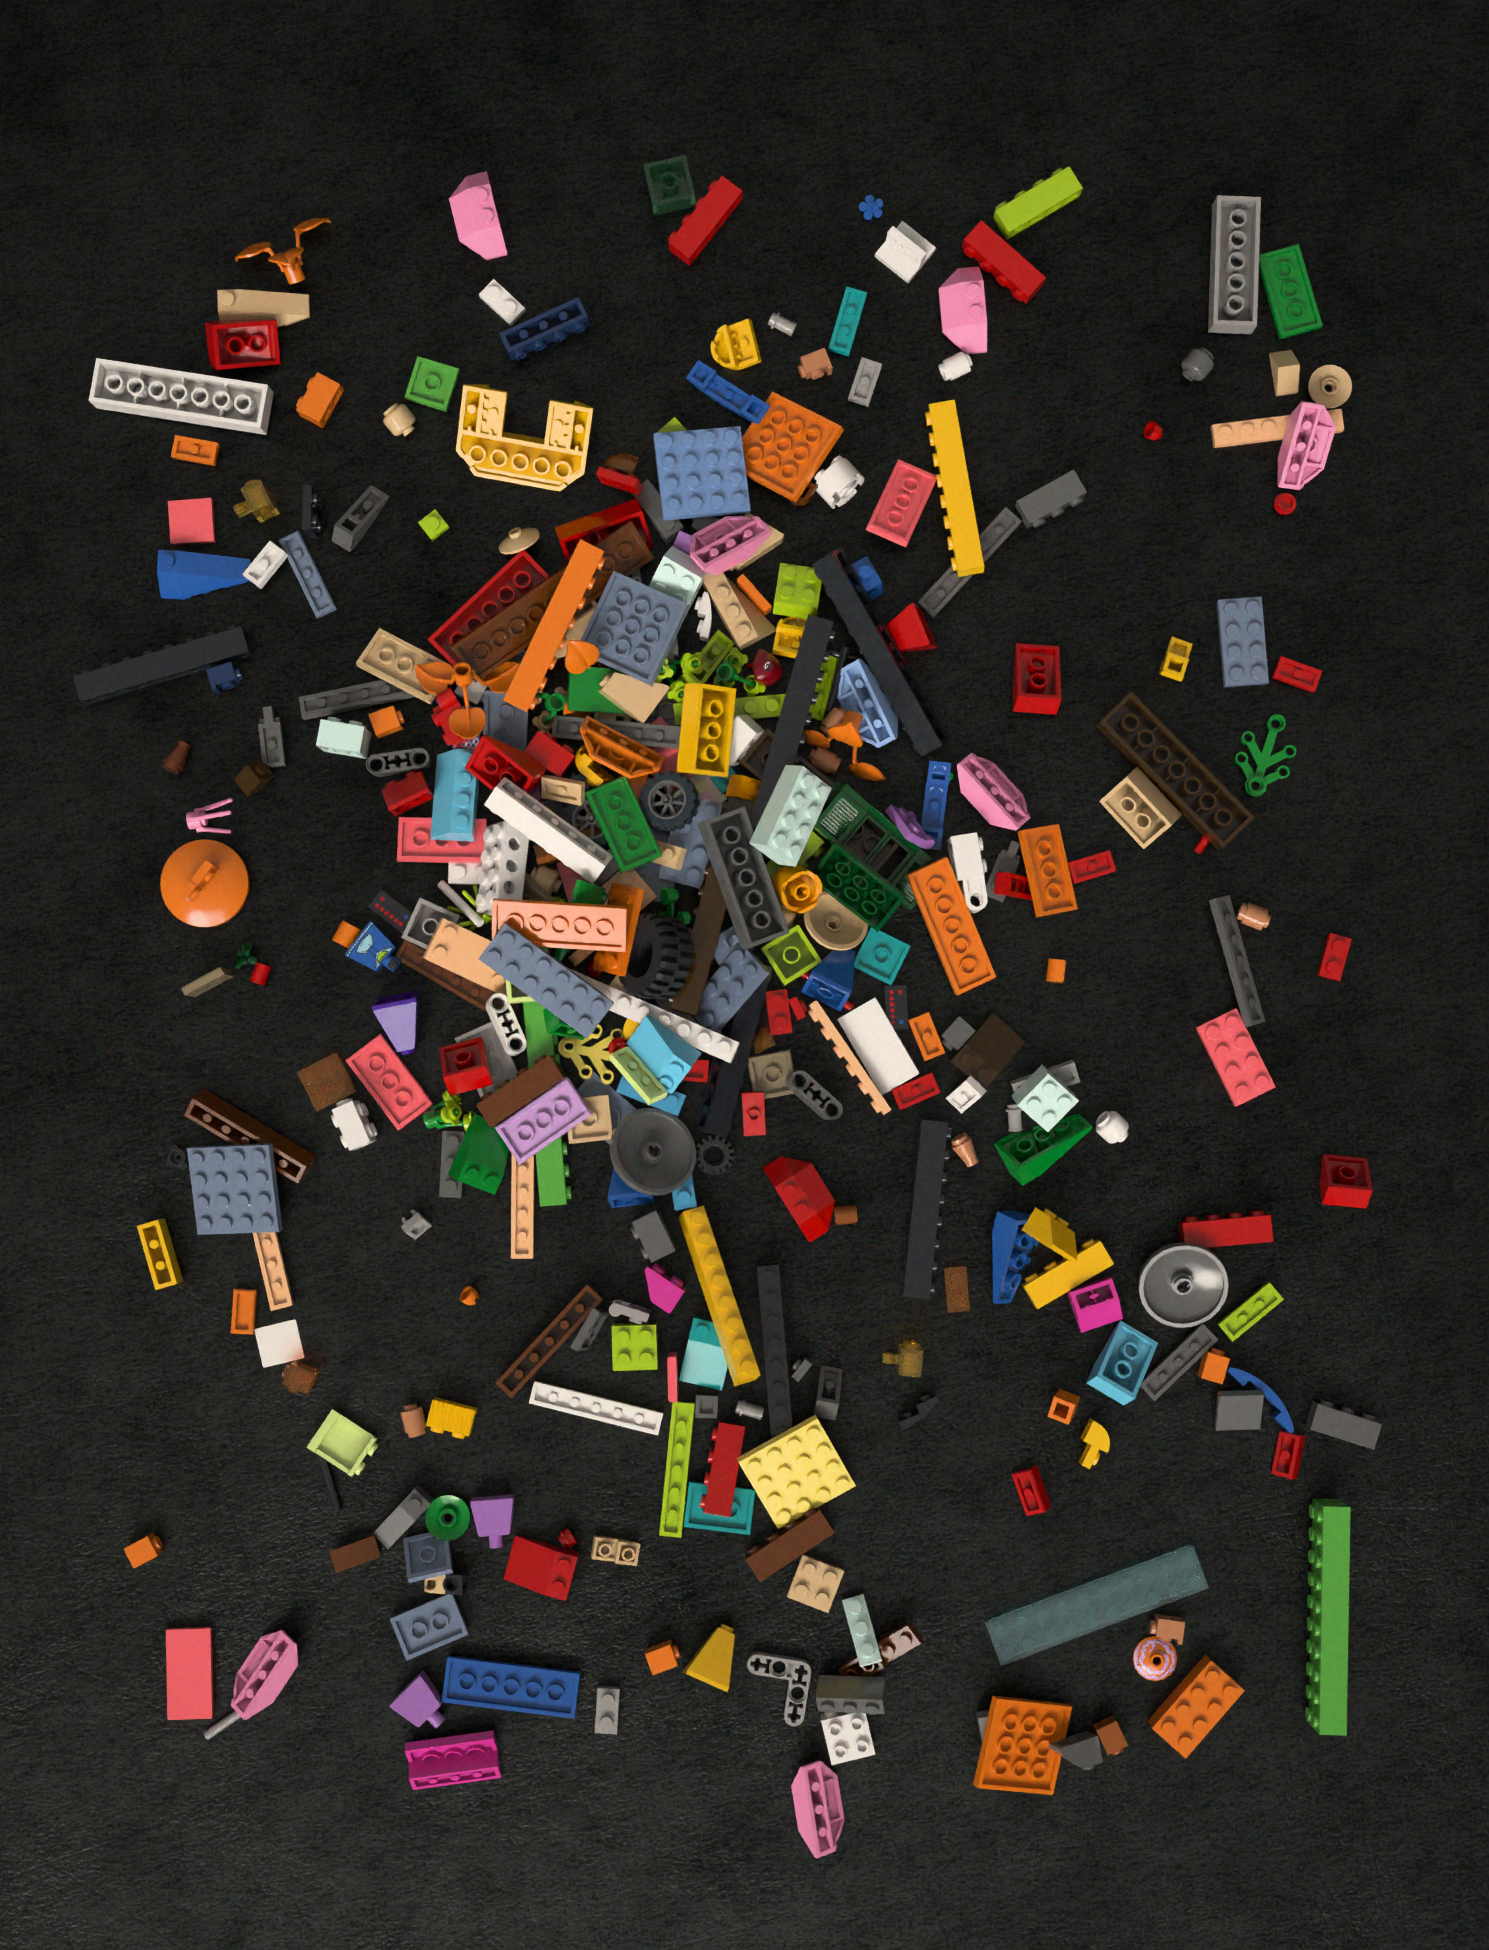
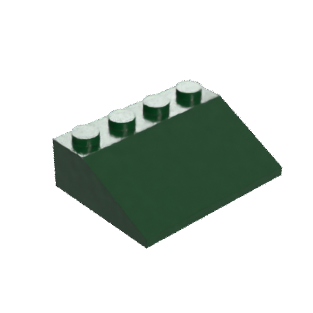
M837 841L834 842L813 872L819 877L822 889L877 932H879L907 896Z

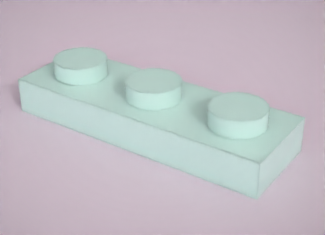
M864 1595L842 1600L860 1667L881 1662L882 1659Z

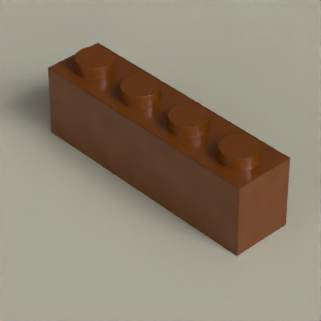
M544 1054L534 1061L535 1065L533 1067L521 1069L516 1073L517 1077L512 1081L509 1079L498 1085L499 1090L493 1094L490 1091L479 1098L481 1102L476 1106L490 1127H496L567 1078L553 1055L546 1056Z
M812 1507L803 1513L804 1517L798 1521L794 1519L784 1526L785 1529L780 1533L775 1531L765 1538L766 1542L762 1545L755 1544L747 1550L748 1554L745 1555V1560L759 1582L835 1533L834 1528L820 1507L816 1509Z

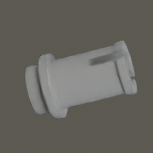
M773 312L768 325L771 326V329L776 328L792 336L797 323L780 316L779 312L777 314Z
M1009 1104L1007 1109H1005V1112H1008L1009 1132L1023 1131L1021 1111L1023 1110L1017 1104Z
M743 1399V1401L738 1400L735 1413H738L740 1417L745 1415L761 1420L764 1412V1406L748 1403L746 1399Z

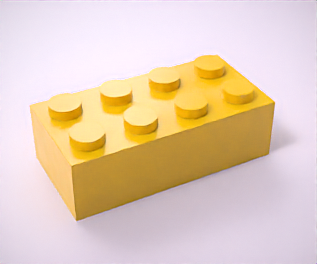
M685 683L677 772L712 777H728L736 697L735 688L703 683Z

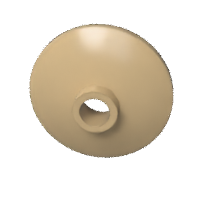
M1335 365L1322 366L1315 370L1309 379V395L1315 403L1323 404L1325 408L1339 407L1347 401L1351 394V379L1348 373L1341 367ZM1325 386H1329L1331 392H1327Z
M514 528L501 542L499 550L502 554H514L523 551L538 540L540 533L536 528Z

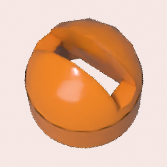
M471 1286L465 1287L460 1295V1301L466 1305L476 1304L474 1302L475 1299H479L478 1291Z

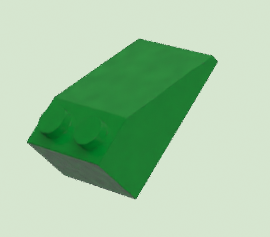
M474 1113L448 1175L457 1181L495 1195L504 1175L509 1148L495 1127H490L483 1116Z

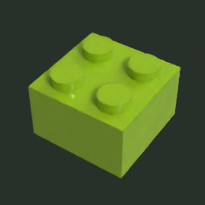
M780 563L773 614L807 619L808 614L817 616L822 581L815 575L814 568Z
M799 925L790 929L788 934L774 939L761 948L764 956L784 986L813 969L822 961Z
M657 1322L612 1324L613 1371L658 1370Z

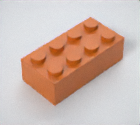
M1205 1654L1147 1722L1157 1734L1186 1759L1245 1690Z

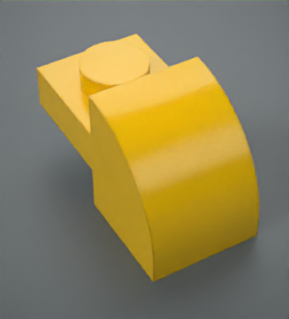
M1172 637L1169 641L1164 660L1161 663L1159 674L1181 682L1187 668L1188 657L1193 644Z
M1091 1418L1080 1437L1087 1445L1079 1463L1088 1469L1092 1465H1096L1100 1457L1099 1449L1108 1453L1110 1447L1108 1433L1097 1421Z

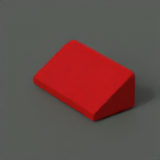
M1283 1430L1279 1431L1271 1474L1292 1480L1297 1479L1305 1435L1291 1434Z
M1037 1465L1012 1473L1026 1516L1043 1513L1051 1508V1503Z

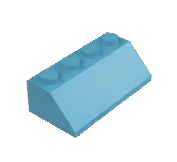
M454 749L437 755L431 840L475 842L479 779L465 769L475 749Z

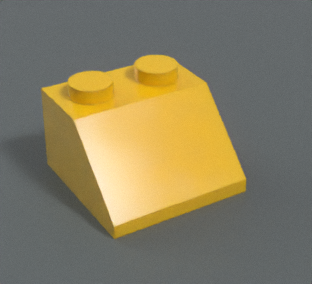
M1035 1207L1022 1231L1076 1264L1078 1259L1075 1232L1067 1228L1069 1223L1059 1217L1055 1220L1057 1215L1047 1209L1042 1212Z

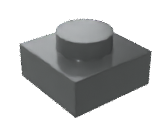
M806 1357L802 1360L798 1358L791 1367L793 1371L791 1377L799 1382L811 1367L812 1362Z
M696 1394L695 1418H717L718 1395Z

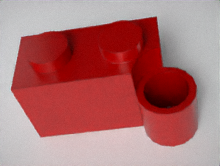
M449 687L435 695L439 706L433 708L434 714L431 717L437 727L442 726L445 733L441 735L448 746L452 744L457 749L477 738L478 736L472 739H464L453 733L450 729V715L457 709H463L452 689Z

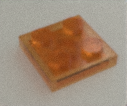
M337 1052L297 1072L316 1112L357 1092Z

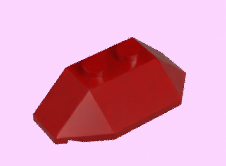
M780 1156L764 1166L765 1173L809 1243L826 1233L829 1229L835 1200L812 1163Z

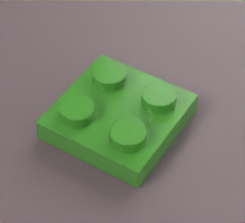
M417 356L405 399L447 412L460 370Z

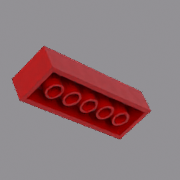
M525 550L520 551L428 638V641L454 668L457 663H460V660L451 649V644L549 577V575Z

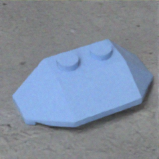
M857 659L843 667L840 673L841 678L837 698L842 708L846 711H855L862 715L863 719L858 729L862 740L880 748L897 739L898 715L893 712L888 697L881 691L880 683L876 676L871 673L869 666L861 659Z

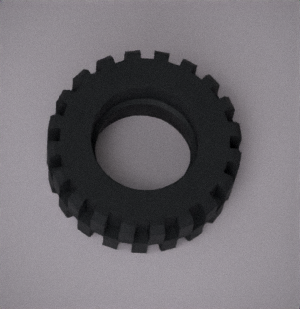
M642 913L639 915L626 976H619L623 987L632 996L667 1000L679 993L680 988L686 984L685 980L690 975V965L693 963V946L691 945L692 938L688 933L689 930L681 920L673 916Z

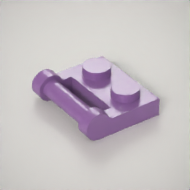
M890 805L885 810L906 840L926 850L933 847L935 843L933 838L925 833L912 811L907 812L904 808L900 807L898 809L893 805Z

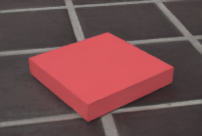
M212 498L168 501L170 543L172 546L216 542Z
M670 1352L667 1357L668 1401L677 1402L679 1396L677 1352Z

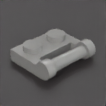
M620 1299L614 1300L609 1307V1313L612 1316L617 1317L622 1314L630 1317L629 1321L637 1324L647 1322L651 1309Z

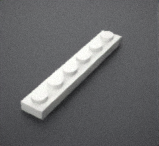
M534 1381L529 1400L530 1404L654 1435L659 1433L664 1413L539 1381Z

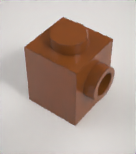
M1113 1715L1093 1724L1108 1755L1119 1754L1124 1750V1747L1128 1746Z

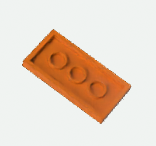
M1059 824L1018 831L1036 918L1077 910Z
M617 883L611 884L607 905L628 906L626 952L597 950L594 956L593 969L626 976L645 889Z

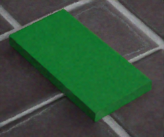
M1299 244L1260 254L1259 271L1279 339L1322 328L1323 324Z
M597 667L587 668L580 674L569 672L567 710L626 714L598 692L601 688L599 683L606 674L610 676V674L615 672L624 673L611 668ZM655 708L649 716H655Z
M623 776L585 792V796L621 874L662 857L659 846L627 777Z

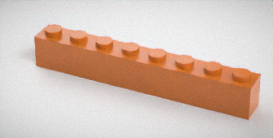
M581 539L579 540L503 701L526 712L529 708L534 709L538 700L535 697L538 688L543 690L548 680L545 674L548 668L553 669L558 659L554 655L557 649L562 650L567 640L564 634L567 628L572 630L577 618L574 617L577 608L582 609L587 599L583 595L586 589L591 590L596 580L593 574L596 568L601 569L606 559L602 556L603 550Z

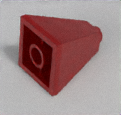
M915 603L908 605L886 625L901 653L937 648L923 611Z

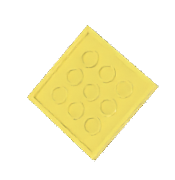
M816 1415L737 1458L778 1529L792 1520L803 1516L802 1514L812 1507L817 1508L856 1486Z

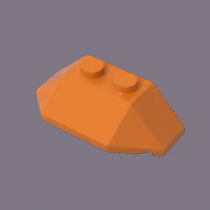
M586 716L580 728L590 758L629 779L658 772L665 759V756L589 716Z

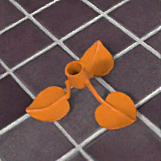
M313 218L295 226L293 230L296 231V248L275 254L269 247L271 246L270 242H260L245 248L235 257V260L237 262L240 258L252 257L261 252H268L271 255L268 258L269 262L278 264L281 272L285 273L288 283H298L305 279L301 268L303 265L301 253L304 251V248L300 247V235L304 231L313 229L323 222L331 223L329 218Z
M582 640L567 641L565 667L570 673H583L587 668L593 667V665L599 668H611L597 662L600 653L594 644ZM565 701L563 716L586 718V716L592 713L568 711L567 701Z
M445 662L416 664L415 671L419 684L429 693L439 694L448 688V684L452 685L454 681L458 686L462 687L466 709H457L452 712L449 717V726L456 735L464 739H472L478 736L486 725L484 711L478 707L470 709L467 687L472 684L473 677L482 686L488 685L490 691L505 693L517 672L519 663L505 662L482 679L465 662L457 663L454 668Z
M847 711L842 723L829 727V737H825L817 731L803 730V733L807 734L805 743L816 749L818 747L829 749V742L833 738L853 746V764H849L848 769L856 777L866 781H883L886 779L873 765L857 761V747H862L863 740L858 730L863 717L859 713Z

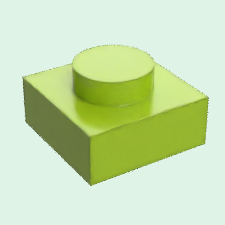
M433 510L418 522L432 541L449 529V526L436 510Z

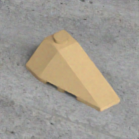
M242 289L217 290L219 320L276 319L277 327L310 317V297L308 294Z

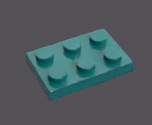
M689 1481L684 1527L750 1535L755 1489L735 1486L730 1518L704 1514V1508H700L702 1494L707 1495L708 1486L704 1485L703 1482Z

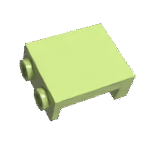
M332 1409L307 1448L353 1477L354 1474L359 1475L366 1464L363 1460L367 1454L372 1456L378 1447V1444L375 1443L378 1438Z

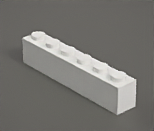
M506 777L495 787L484 804L494 814L499 815L509 825L521 831L528 839L536 842L546 852L558 858L564 865L573 869L583 879L588 880L592 884L613 857Z

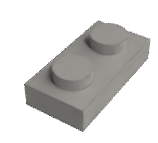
M861 358L848 401L869 407L882 368L881 363Z
M598 1686L595 1733L617 1735L620 1687Z

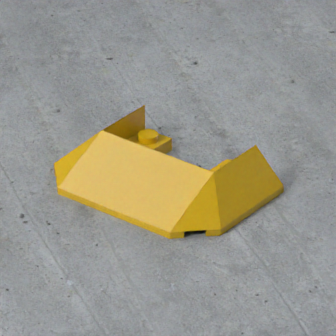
M463 385L456 451L466 461L474 476L561 491L585 473L594 408L576 400L574 403L551 399L545 439L503 432L508 391L489 388L490 385Z

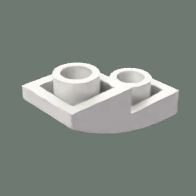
M704 592L702 597H698L695 609L698 610V617L704 618V621L700 620L697 633H700V640L708 642L711 632L712 614L709 595L707 592Z

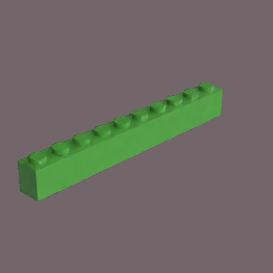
M536 1001L523 1003L528 1068L535 1065L534 1061L544 1054L546 1056L553 1055L561 1066L560 1054H556L555 1045H559L558 1035L547 1034L543 1013L545 1007ZM563 1135L536 1153L540 1207L568 1204V1199H572L571 1186H567L566 1177H570L569 1164H565L564 1155H568L567 1142H563Z

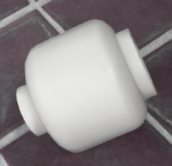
M1105 1111L1097 1118L1096 1131L1108 1143L1122 1142L1127 1138L1129 1124L1116 1111Z

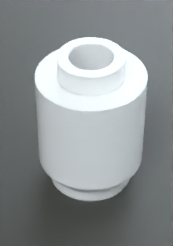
M961 351L943 360L942 364L939 365V370L945 381L949 379L952 381L970 372V367L973 364L970 356Z

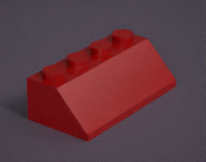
M637 498L555 527L567 563H569L580 539L594 545L627 521H632L648 549L654 547Z

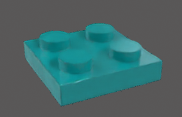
M871 927L855 958L854 968L891 986L911 946L880 930L877 932Z

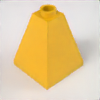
M721 1624L720 1628L717 1627L684 1668L683 1673L728 1692L735 1634H732L734 1629Z

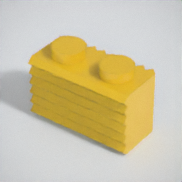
M434 1397L426 1426L431 1427L430 1430L433 1432L443 1433V1431L452 1432L453 1437L464 1439L465 1436L469 1437L471 1435L478 1408Z

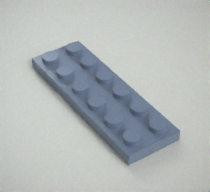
M506 922L478 958L586 1038L589 1037L614 1004V1001Z

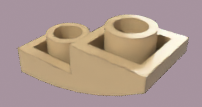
M594 1535L591 1559L637 1566L640 1543Z

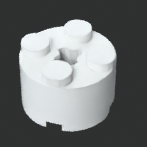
M840 455L831 462L829 468L826 470L822 469L814 478L817 481L815 485L818 487L816 492L833 509H835V505L840 507L849 501L857 492L855 487L858 484L862 486L864 482V477L857 469Z

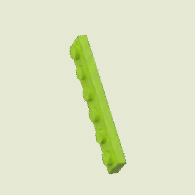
M786 694L735 698L734 716L747 714L753 720L779 718ZM683 703L673 704L674 726H681Z
M677 1401L672 1403L659 1536L679 1538L682 1536L695 1406L693 1402Z

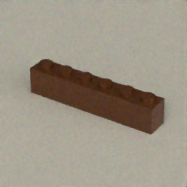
M205 1089L192 1098L184 1116L233 1145L272 1143L275 1170L297 1184L308 1174L317 1157Z
M588 1282L496 1381V1384L512 1398L605 1297Z

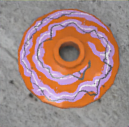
M1157 1636L1145 1637L1138 1642L1133 1652L1134 1667L1147 1680H1163L1171 1675L1176 1667L1177 1655L1175 1648L1170 1642L1161 1641ZM1160 1657V1662L1154 1664L1153 1658Z

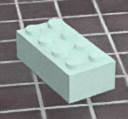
M785 765L749 844L778 865L796 867L832 788L804 766Z

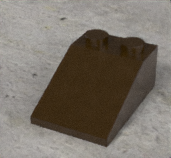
M992 1013L949 1062L967 1078L971 1075L986 1089L1023 1046L1025 1041L997 1015Z

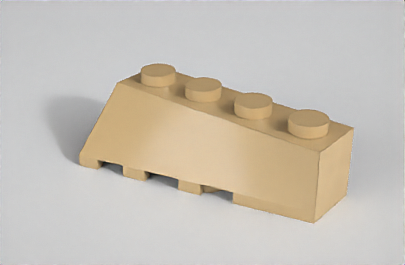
M724 572L718 576L710 573L707 574L702 585L739 651L776 632V628Z

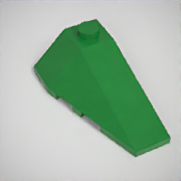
M577 879L570 903L605 905L608 894L605 893L606 888ZM557 948L555 959L562 963L571 949Z
M1075 1114L1062 1118L1049 1132L1042 1127L1040 1128V1125L1032 1127L1033 1130L1024 1133H1020V1131L1013 1132L995 1142L994 1145L1009 1173L1023 1186L1042 1175L1092 1129V1125L1080 1114Z

